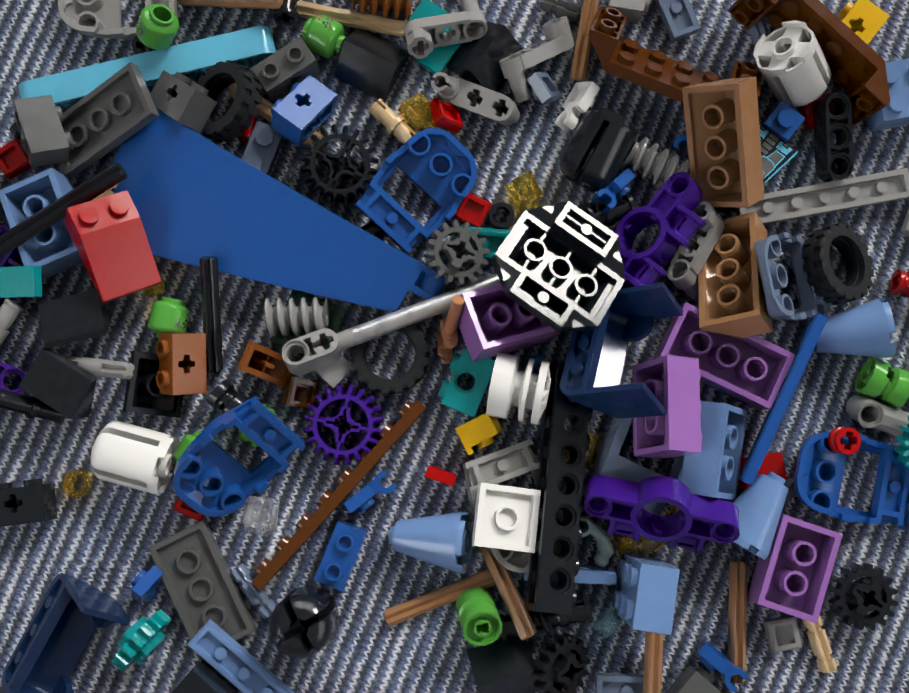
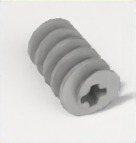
M647 137L639 143L635 142L622 165L623 168H626L630 163H633L632 172L634 174L641 168L644 169L642 176L644 180L653 174V185H656L661 180H664L665 184L674 173L682 171L687 173L689 170L688 160L678 165L679 155L675 154L672 158L668 159V149H664L658 154L659 144L655 143L650 148H647L649 140Z
M305 297L301 298L299 306L295 305L293 298H289L287 306H283L281 298H277L275 306H271L269 298H266L264 318L270 335L276 336L279 329L284 336L290 334L291 328L296 336H300L303 327L306 334L314 332L315 327L317 330L327 328L329 322L327 297L323 306L319 305L317 297L313 298L311 306L307 305Z

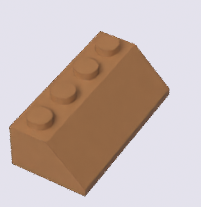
M756 77L731 78L683 87L690 176L703 191L701 202H709L712 207L749 208L764 198Z
M755 211L724 219V230L698 275L699 328L702 331L740 338L773 332L772 318L768 315L754 242L767 237V230Z

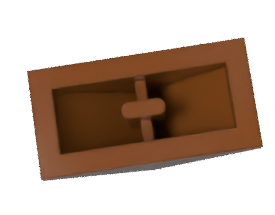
M252 341L248 342L237 367L239 370L286 388L290 377L293 375L288 370L282 354Z

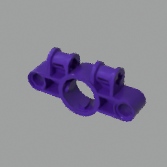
M683 171L674 173L647 206L631 210L618 223L615 233L619 236L621 248L619 252L625 275V282L620 289L656 283L661 276H665L668 273L661 266L673 257L678 243L688 248L690 246V239L698 229L706 226L707 223L693 212L703 198V191L688 173ZM649 225H659L661 227L660 236L656 239L654 245L644 252H634L632 247L637 234Z
M596 475L587 482L584 508L592 516L608 519L607 535L612 536L614 533L632 537L633 541H638L639 536L642 535L653 541L668 542L667 547L670 549L676 546L693 550L694 554L698 555L701 553L705 540L732 543L740 536L739 510L734 503L691 494L688 487L675 478L653 476L638 483ZM653 502H667L677 506L679 512L662 516L652 514L643 507Z

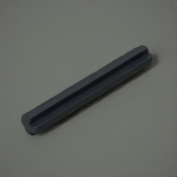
M204 256L200 258L199 264L203 332L206 333V371L208 373H220L223 370L218 259L214 256Z

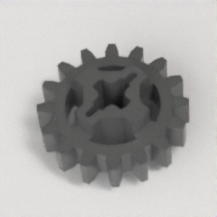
M454 220L450 227L445 222L439 227L440 231L435 229L430 234L433 239H429L425 243V246L431 250L424 254V258L431 259L432 261L427 268H435L437 270L434 276L435 279L444 276L445 285L450 284L452 280H455L456 287L461 286L464 280L467 284L475 281L474 276L479 277L484 273L480 267H485L489 263L483 256L490 253V249L482 247V244L487 239H479L477 237L479 233L478 228L470 231L469 222L463 224L462 227H459L457 220ZM456 235L453 241L442 240L447 236ZM454 249L458 250L457 255L460 256V258L456 257V252L454 251ZM461 266H471L467 271L458 272Z

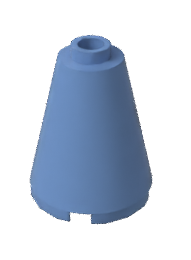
M879 298L829 316L814 351L818 353L883 358L893 357L896 353V342L890 343L892 333H896L889 303L884 302L885 298Z
M771 471L767 475L760 473L754 480L753 485H749L733 502L739 510L740 536L734 543L763 560H766L769 556L789 490L784 486L786 480Z
M463 511L398 520L395 526L390 527L388 541L389 544L393 545V549L396 552L456 573L465 574L467 569L463 567V564L470 563L473 532L468 530V522H473L472 513Z

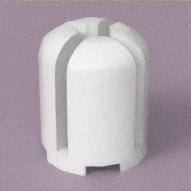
M797 20L781 23L783 27L773 31L767 37L765 34L760 37L755 45L753 55L756 59L757 67L774 97L779 102L782 100L789 106H805L820 98L825 92L827 84L830 82L831 70L814 32L808 28L807 24Z
M122 421L108 423L100 431L92 446L90 459L93 475L104 481L158 495V492L164 493L173 475L169 472L173 463V454L180 443V439L169 434Z

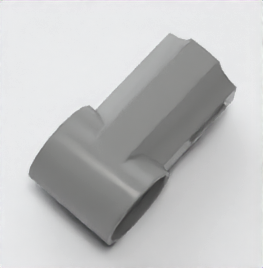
M864 394L854 395L847 401V414L865 428H874L897 436L903 433L899 428L900 425L907 426L909 424L908 412L872 400ZM869 406L868 411L861 415L862 410Z

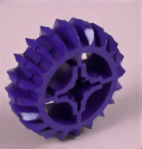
M342 385L336 386V395H333L330 388H326L325 394L327 399L324 400L322 396L317 394L315 399L320 405L318 407L312 404L308 405L307 408L315 413L314 416H304L305 421L312 422V427L303 428V432H313L314 436L308 438L306 442L307 444H313L317 441L319 445L314 448L313 453L318 454L324 449L323 461H328L333 454L334 465L340 464L341 456H344L346 465L352 464L351 455H355L356 460L361 462V451L364 450L368 454L371 451L367 447L369 443L377 445L379 442L373 436L374 433L381 434L382 429L375 428L376 423H383L384 418H375L374 414L381 411V407L375 406L370 408L369 405L375 400L373 396L368 397L365 401L362 400L366 392L364 389H360L355 396L353 395V385L348 386L346 394L343 392ZM344 400L343 407H341L340 413L333 418L323 417L325 410L330 405ZM353 401L359 404L365 411L368 425L354 420ZM346 416L348 423L359 428L346 429L347 433L342 434L341 428L330 424V421H342V417ZM321 425L334 430L335 448L324 439ZM351 433H366L365 438L358 446L350 450H344L345 443H347Z

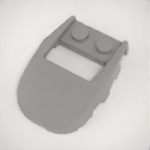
M58 0V11L63 21L83 35L133 40L136 36V27L122 28L121 0ZM145 0V7L152 4L165 5L178 18L177 0Z
M532 439L463 463L469 504L473 516H475L477 489L480 482L498 484L531 471L537 489L539 461L530 445L534 444ZM558 509L555 514L556 522L559 525L564 521L561 509ZM558 540L554 542L552 547L555 556H558L561 552V544ZM489 548L497 562L506 569L517 573L529 572L531 553Z

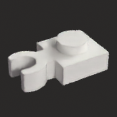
M593 81L575 83L562 106L565 110L557 117L555 124L562 130H565L566 127L573 130L578 124L580 114L586 113L589 106H593L595 96L600 87Z

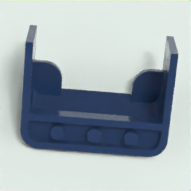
M664 282L620 289L600 324L594 330L572 332L560 382L561 392L570 401L619 419L665 415L666 409L645 383L620 385L629 342L646 338L653 329L655 319L683 315L682 308Z
M64 573L58 574L51 583L4 669L2 686L5 692L74 693L69 677L96 627L106 629L115 622L128 626L130 618L116 599L73 576Z

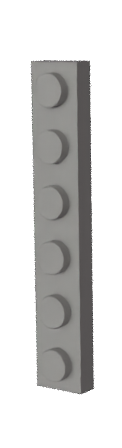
M908 168L765 193L762 200L749 208L735 207L737 216L755 211L763 225L909 199Z

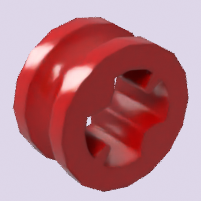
M895 270L889 284L891 295L897 296L901 294L902 297H909V271L904 273L903 270Z
M836 427L829 433L828 445L835 453L854 454L861 446V436L854 428ZM841 437H848V444H841Z

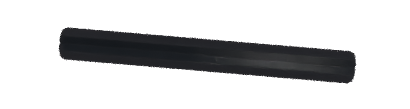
M114 163L0 235V255H6L66 217L68 207L91 201L125 180L127 173L120 164Z

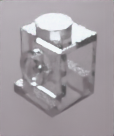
M249 496L243 517V524H245L244 528H247V533L271 536L276 531L280 500Z

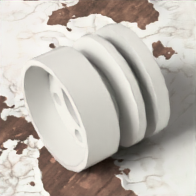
M498 352L489 387L487 416L507 419L513 406L518 407L519 422L524 421L526 410L529 409L532 410L531 424L538 425L547 407L551 386L550 362L542 360L539 374L533 373L535 359L530 358L525 371L519 370L518 356Z

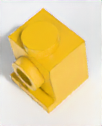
M486 413L455 428L468 456L474 453L471 447L477 445L480 450L494 443L493 436L503 431L497 418L487 416Z

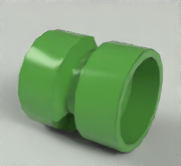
M870 357L863 364L857 375L855 390L871 398L878 396L880 402L894 408H899L909 398V372L899 367L891 369L890 363Z
M480 587L465 590L459 595L455 608L465 640L475 646L489 645L499 638L503 626L490 592Z

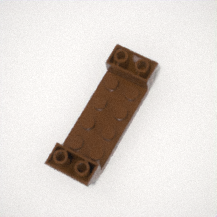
M737 0L727 10L739 24L744 25L748 30L763 16L769 20L773 27L778 29L783 27L782 22L792 20L805 22L808 28L814 32L831 70L832 80L846 90L843 94L848 96L851 101L853 125L890 103L885 60L819 0Z
M600 6L588 35L605 72L682 103L683 87L723 80L718 74L711 71L703 72L698 70L689 62L670 59L659 50L650 51L640 47L634 40L620 39L619 37L627 17L623 16L615 8H603ZM735 60L726 79L756 77L757 98H759L762 80L759 68L751 62L741 63Z

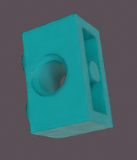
M466 348L463 349L461 354L455 353L449 367L454 373L450 382L444 380L438 393V397L443 398L441 405L474 418L491 378L495 361L487 358L472 362ZM463 374L472 376L474 387L470 390H462L457 384L458 378Z

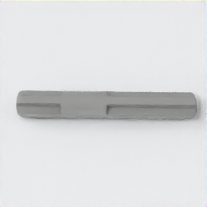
M63 356L94 377L131 379L134 376L133 370L135 367L132 363L108 359Z

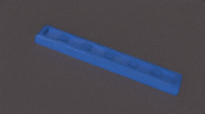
M817 313L810 318L794 353V360L740 472L739 480L753 485L828 317Z

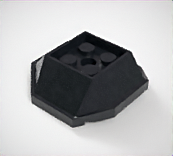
M570 201L525 210L491 259L505 296L557 332L594 330L600 324L625 282L623 262L619 252L621 249L619 236ZM553 269L557 270V271L559 272L560 276L557 275V274L553 271Z

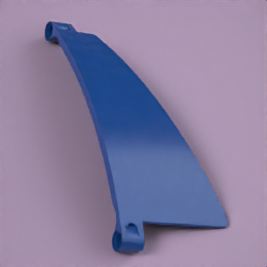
M157 108L159 117L125 140L112 165L114 163L120 164L126 171L127 178L120 182L116 189L112 188L111 191L114 192L113 194L128 191L141 218L153 255L199 267L200 258L214 256L218 259L219 272L391 312L398 310L408 291L427 300L442 294L447 286L444 284V276L437 279L434 278L437 272L435 268L428 269V265L412 258L298 193L196 131L177 122Z

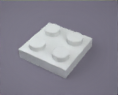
M478 483L471 546L535 553L541 490Z

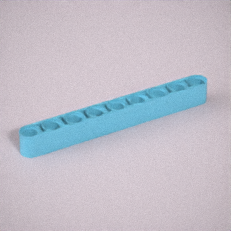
M260 25L170 46L164 50H153L27 80L20 83L18 88L21 99L51 95L54 105L60 106L62 112H65L130 62L139 67L150 92L153 90L163 70L175 76L176 72H179L189 79L196 81L201 75L204 76L206 74V70L210 66L215 67L217 62L222 61L226 63V60H230L246 69L255 66L275 53L276 48L271 28Z

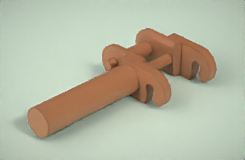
M458 295L452 298L447 318L440 321V331H438L436 336L438 356H442L441 362L445 364L452 362V349L458 343L456 328L464 304V298Z

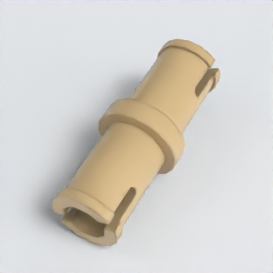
M381 98L374 102L368 110L370 114L387 128L386 132L390 136L394 135L402 144H405L407 140L416 134L405 123L406 119L402 115L398 116Z

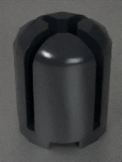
M589 106L560 157L559 166L562 173L570 182L577 186L581 182L584 183L583 188L590 192H598L600 189L606 188L616 178L640 135L638 129L633 133L622 124L625 119L624 117L603 107L598 112L591 111Z
M305 585L295 588L275 607L270 616L269 633L271 638L283 634L275 645L277 649L291 658L300 659L311 657L315 650L320 652L328 643L337 626L339 610L336 600L327 590L324 591L314 586ZM315 614L317 615L316 618H313V619L311 620V623H312V624H309L308 622H303V621H302V620L305 621V620L309 619L310 617L314 616Z

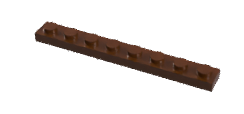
M417 400L414 404L408 401L397 413L401 417L394 426L388 423L382 429V433L377 435L380 439L373 449L368 445L367 447L371 449L368 454L364 450L361 452L362 460H360L361 462L353 471L348 467L336 480L340 484L333 493L327 490L316 502L319 506L312 516L307 512L295 525L299 529L292 538L286 535L274 548L278 552L271 561L265 558L253 571L257 574L251 582L254 586L261 590L270 582L426 410L425 406Z

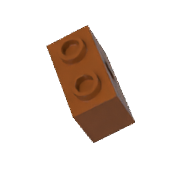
M159 333V340L156 343V354L159 357V371L156 375V383L159 388V394L187 395L207 393L206 333Z

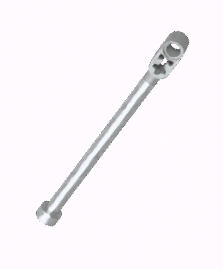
M497 274L339 333H335L327 328L319 329L288 341L282 348V358L292 374L305 375L336 363L342 355V350L449 311L454 296H460L465 292L501 283ZM329 344L330 348L324 350L323 346ZM310 349L314 350L315 355L311 354ZM295 354H305L302 360L298 362L291 361Z

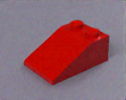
M127 190L67 208L65 225L103 304L161 284L162 281L141 218Z

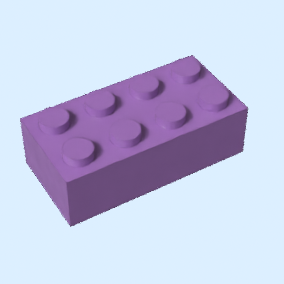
M687 302L681 304L680 307L683 310V315L672 317L653 359L665 355L699 359L701 383L755 409H771L795 354L756 335L740 338L702 331L699 328V308Z

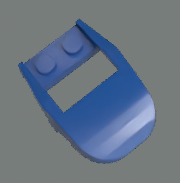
M439 128L424 129L407 140L397 151L391 153L370 182L361 199L357 201L355 208L360 210L401 248L402 252L408 254L413 250L412 248L422 240L427 239L435 229H438L443 223L450 220L457 212V208L463 199L468 196L477 178L476 162L472 154L449 132ZM397 168L440 207L424 227L381 188V185Z
M254 396L215 418L193 440L176 463L173 487L177 496L198 513L211 517L224 516L245 505V499L254 493L262 494L270 487L269 481L278 472L282 474L290 465L288 462L289 456L297 448L303 451L306 446L299 434L296 435ZM236 426L268 453L269 456L250 471L213 441V437L225 428L230 429Z
M830 432L813 434L804 441L798 454L794 477L795 492L802 504L826 515L838 518L841 521L851 523L881 524V522H889L895 525L904 524L909 493V469L897 460L900 454L893 450L894 446L885 442H878L867 438L868 436L860 434L861 446L858 450L880 454L870 512L838 506L846 454H838L831 450L828 445ZM841 437L840 442L841 444H848L849 439L848 437Z

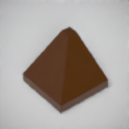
M291 376L280 399V404L308 409L309 404L315 405V396L317 395L320 382Z

